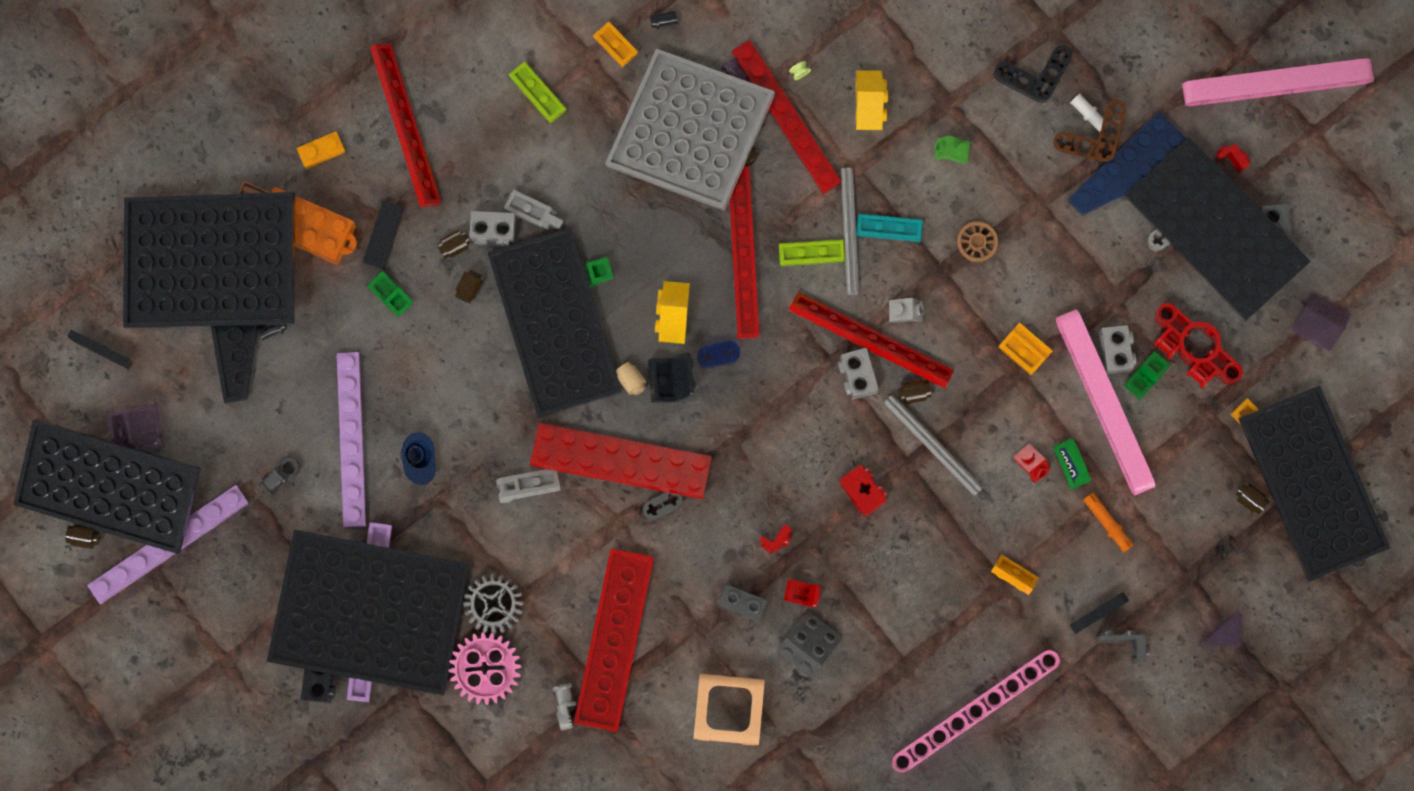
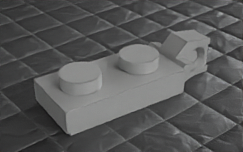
M516 190L512 191L503 208L504 211L515 213V216L542 229L548 230L551 226L561 231L564 225L563 220L555 217L556 212L551 207Z

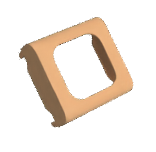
M700 674L694 739L742 745H759L765 680ZM714 686L746 688L751 692V718L747 730L743 732L715 730L708 726L706 716L708 695L711 688Z

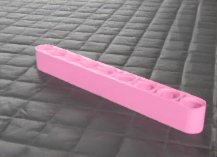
M1363 58L1184 82L1182 88L1185 106H1198L1362 85L1373 82L1374 75L1371 59Z
M1075 309L1056 317L1058 329L1131 492L1135 496L1154 488L1153 476L1080 313Z
M1052 650L1041 653L893 756L891 761L893 769L899 773L910 770L1046 676L1059 665L1060 659L1058 654ZM1045 655L1053 658L1054 663L1052 667L1044 665L1043 657ZM1026 668H1032L1035 671L1036 676L1033 680L1026 678ZM1009 680L1017 683L1016 692L1007 690L1006 684ZM990 693H996L999 696V703L997 705H992L988 701ZM973 705L981 709V715L978 718L970 714V708ZM954 718H959L963 722L961 730L952 728L951 722ZM935 731L944 733L945 739L942 743L934 741L933 734ZM918 743H922L926 747L924 756H919L915 752V746ZM899 756H904L908 760V765L905 769L899 768L896 764Z

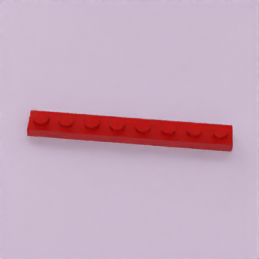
M748 40L733 49L731 53L750 83L775 92L768 111L821 193L824 195L842 183L751 41Z
M374 44L370 47L419 205L420 207L438 206L442 202L392 45Z
M748 166L743 167L729 199L737 339H755L760 337L750 170Z
M800 292L796 294L788 309L798 316H802L858 346L867 348V350L943 388H946L954 372L953 369Z

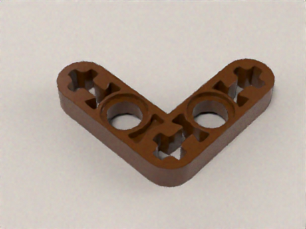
M1113 100L1108 103L1098 140L1061 132L1054 138V147L1063 153L1097 161L1109 162L1113 160L1126 116L1125 104L1120 100ZM1116 104H1120L1119 108L1122 109V113H1118L1116 116V120H1120V124L1114 121H1107L1108 117L1113 118L1114 113L1110 109L1115 107ZM1114 125L1117 127V134L1114 137L1106 136L1105 129L1107 126ZM1063 136H1066L1067 141L1074 143L1073 138L1078 139L1075 143V151H1070L1072 146L1069 145L1061 148L1058 140H1062ZM1103 138L1108 141H1115L1114 145L1109 144V151L1112 154L1107 155L1106 158H1103V154L1100 153V150L1105 149L1106 142H1102ZM1087 141L1090 143L1091 149L1088 153H1081L1078 147L1081 142Z

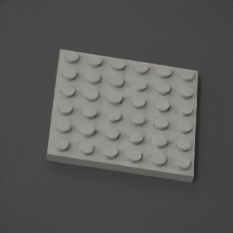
M656 48L605 165L606 167L725 210L773 101L775 92Z

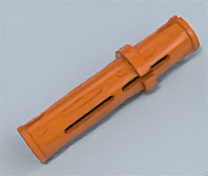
M1094 492L1082 500L1108 532L1107 536L1109 538L1112 537L1122 550V553L1134 546V543L1131 542L1122 530L1123 526L1118 525Z

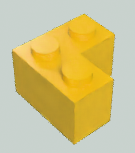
M856 70V130H882L883 122L887 121V109H883L884 103L888 102L887 79H883L882 71Z
M664 281L663 290L658 289L656 315H660V320L655 322V333H659L658 342L685 344L690 283Z

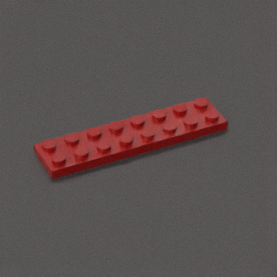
M539 423L530 466L703 499L712 456Z
M610 548L574 724L618 733L654 557Z

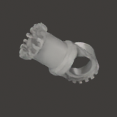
M572 683L552 688V691L556 693L558 701L556 712L561 731L573 728V724L570 722L569 707L577 704L576 701H573L570 689Z

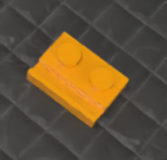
M1020 322L998 346L999 349L1030 375L1052 353V350Z

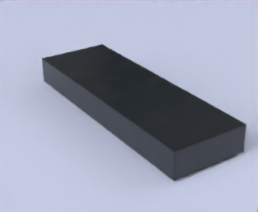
M382 201L363 263L385 269L403 214V206Z
M70 330L68 338L71 341L126 369H130L133 362L127 357Z

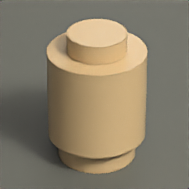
M627 362L616 370L619 382L629 395H638L646 389L644 385L647 381L635 365Z

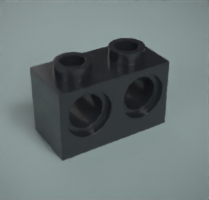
M304 669L301 700L330 704V700L335 698L336 686L332 685L333 676L337 677V675L318 674L316 671ZM317 685H323L325 689L324 694L320 697L314 695V688Z

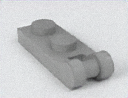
M549 469L502 477L496 480L497 488L500 489L498 496L501 503H508L513 499L561 491L557 471ZM515 485V489H508L510 486Z

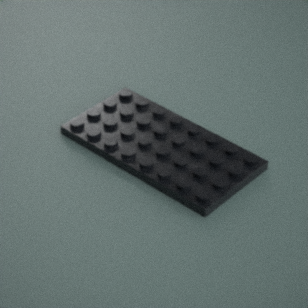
M1190 137L1183 141L1125 194V198L1245 321L1311 262Z
M571 228L488 252L487 254L537 417L542 418L622 393Z
M1321 386L1238 418L1308 582L1390 549Z
M36 419L32 422L13 505L179 554L181 553L201 468Z

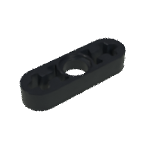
M1123 591L1069 626L1074 634H1077L1129 602V599Z

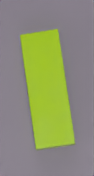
M525 61L508 74L511 80L550 124L567 111L565 106Z
M844 239L780 243V266L845 262Z

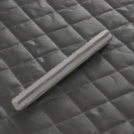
M842 168L841 182L847 294L857 295L859 293L853 169Z
M894 395L889 396L885 400V405L973 495H977L982 490V486Z

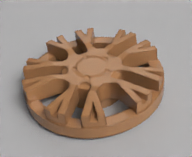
M971 222L960 230L957 237V246L960 254L968 261L983 262L991 258L998 246V238L994 229L988 224ZM975 226H979V233H976ZM970 227L973 234L968 235L965 230ZM983 228H986L990 231L985 236L981 233ZM961 236L969 238V241L961 239ZM993 237L994 240L986 241V238ZM961 244H968L969 247L963 250ZM986 244L994 245L993 250L987 249ZM971 248V249L973 250V252H972V253L970 254V256H969V255L966 254V253H967V252L969 251V249ZM982 249L987 253V256L983 254ZM979 252L980 258H974V253Z

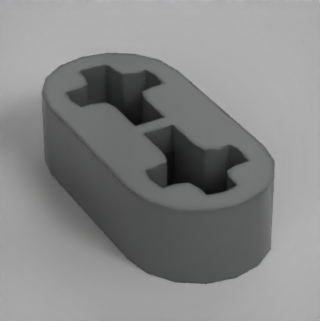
M665 492L646 502L643 506V514L650 521L658 520L679 509L682 505V496ZM669 495L678 497L676 506H673L671 503L664 506L663 503L669 500ZM650 505L653 507L662 506V508L657 510L656 516H653L652 513L647 514Z

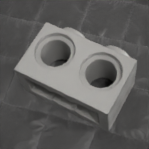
M471 211L470 240L474 241L476 245H487V242H495L498 246H509V243H514L515 213ZM483 224L488 227L484 233L476 232V228L479 225ZM499 227H509V231L506 234L498 233Z
M1128 325L1102 328L1099 331L1103 367L1106 373L1131 372L1136 365L1135 352L1132 353L1131 344H1133L1132 331H1129ZM1112 335H1119L1122 338V343H1114ZM1115 356H1122L1125 360V365H1118L1115 362Z
M867 348L842 354L840 361L837 363L840 374H845L847 382H844L846 394L851 395L852 400L876 394L879 389ZM856 359L859 361L860 367L852 369L849 367L848 361ZM862 380L865 382L866 388L858 390L854 386V382Z

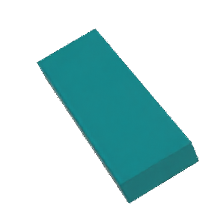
M858 214L856 236L921 242L923 220Z

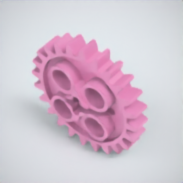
M482 632L481 639H478L473 634V641L471 642L465 638V646L458 644L461 651L459 653L453 652L457 657L456 660L449 661L455 665V668L449 669L450 673H455V676L450 680L458 682L454 689L462 688L463 690L460 694L462 697L468 693L469 702L475 697L477 705L480 704L482 699H484L486 705H489L490 699H493L497 704L498 696L505 700L504 692L507 691L512 694L513 691L510 686H518L517 682L514 681V677H521L516 670L522 668V666L515 664L520 659V656L512 655L516 648L508 649L510 641L502 644V636L494 640V633H491L489 638H486L485 633ZM494 651H499L502 654V659L497 663L490 661V655ZM473 652L478 653L480 657L476 664L468 662V656ZM484 663H487L489 667L505 666L504 670H488L486 675L482 671H465L466 668H482ZM496 673H500L503 676V681L500 685H493L491 682V677ZM472 675L480 676L481 682L476 687H472L469 684V678Z

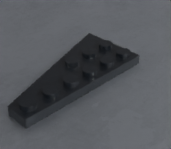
M258 325L211 326L224 404L247 400Z

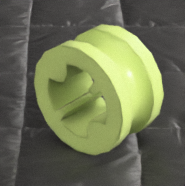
M806 61L797 63L789 70L791 74H794V80L803 78L811 71L810 67H806Z

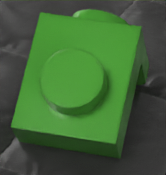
M950 135L937 139L934 148L935 159H948L961 164L968 163L969 141Z

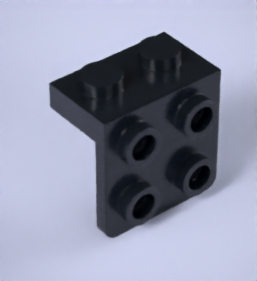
M685 352L674 358H651L648 360L651 403H676L694 395L696 385L693 380L692 370L694 362L691 358V353Z

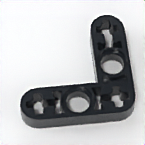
M1065 45L1057 46L1039 78L1009 62L999 63L995 68L994 77L998 82L1039 103H1045L1052 96L1072 58V51ZM1062 51L1065 52L1066 58L1062 59L1060 65L1055 64L1059 57L1058 54ZM1004 68H1007V73L1009 75H1005L1004 77H1002L1000 75L1001 71H999V69L1003 70ZM1054 69L1057 71L1058 77L1056 79H1049L1046 71ZM1014 72L1017 73L1013 82H1011V76H1013ZM1018 78H1027L1029 85L1025 88L1020 87L1017 84ZM1044 83L1049 84L1045 91L1047 95L1040 97L1038 90L1042 89Z

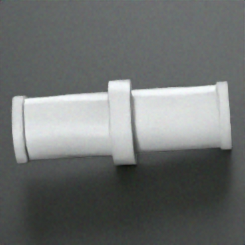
M1081 94L1077 95L1070 104L1084 116L1083 119L1085 121L1088 120L1100 133L1104 118L1096 111L1098 108L1096 106L1092 107Z

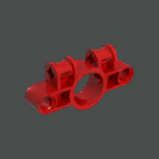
M1171 303L1162 304L1156 310L1154 315L1155 321L1165 332L1153 346H1158L1167 354L1168 359L1177 352L1183 362L1193 366L1185 375L1191 376L1198 382L1201 389L1214 376L1226 385H1233L1241 379L1243 375L1242 367L1221 348L1220 335L1212 325L1205 322L1193 323ZM1167 310L1171 315V319H1164L1161 316V311ZM1192 330L1203 331L1205 336L1212 340L1213 349L1202 359L1193 357L1194 354L1185 349L1184 337L1187 338ZM1227 369L1234 370L1236 378H1229L1226 373Z

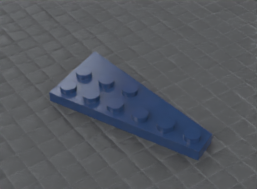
M1158 111L1116 152L1114 159L1106 162L1067 202L1084 216L1116 199L1124 197L1127 192L1187 138Z

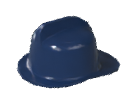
M420 432L412 433L403 442L400 458L406 477L414 484L425 485L433 480L436 472L434 444L426 434Z

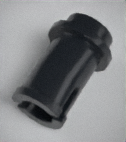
M675 10L661 14L654 12V15H650L652 28L659 29L661 26L678 24Z
M264 325L257 328L264 341L278 333L284 334L287 327L286 325Z

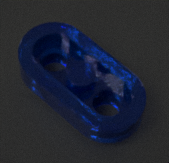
M733 341L707 345L698 351L697 361L701 367L706 369L732 364L740 357V347ZM732 350L734 354L728 357L725 352ZM709 354L712 356V360L705 361L704 356Z

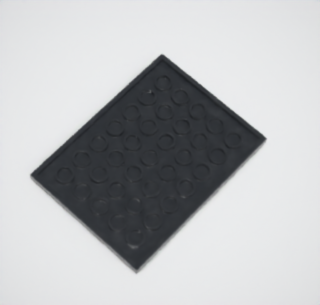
M294 192L124 197L123 328L295 324Z
M294 529L267 662L444 696L450 668L449 661L452 658L470 564Z

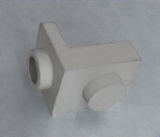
M913 297L889 300V318L891 323L923 322L924 306L921 300Z

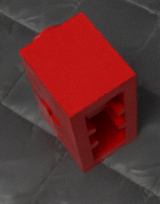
M859 465L841 478L838 483L865 518L886 503L887 499L885 497L887 493L881 485L876 486L873 482L874 476L868 467L863 468L862 465ZM861 485L864 488L867 486L869 487L868 495L866 493L861 494L859 492L861 490Z

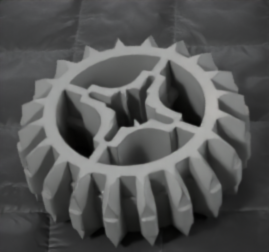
M491 574V581H488L484 575L482 576L483 584H480L476 579L474 582L478 587L476 589L472 586L468 587L473 594H465L464 596L470 602L463 603V606L471 608V610L465 612V615L470 616L473 614L469 622L472 624L478 621L475 626L477 630L484 625V633L488 632L489 627L492 628L491 631L494 634L497 632V627L500 628L501 633H504L503 625L507 624L512 629L513 626L509 621L511 619L515 622L519 621L514 615L515 613H523L522 610L517 609V606L524 605L523 601H517L523 595L521 592L514 594L518 586L514 585L510 588L511 579L503 583V575H500L499 580L496 581L495 574ZM488 587H501L492 596L482 592ZM506 592L510 594L512 599L510 611L502 605ZM477 597L485 603V609L481 617H479L476 611ZM484 598H487L488 600L492 601L498 599L499 602H497V604H499V607L503 610H500L499 608L495 607L489 610L488 607L490 605L488 604V601ZM494 613H500L505 616L504 619L497 622L486 621Z

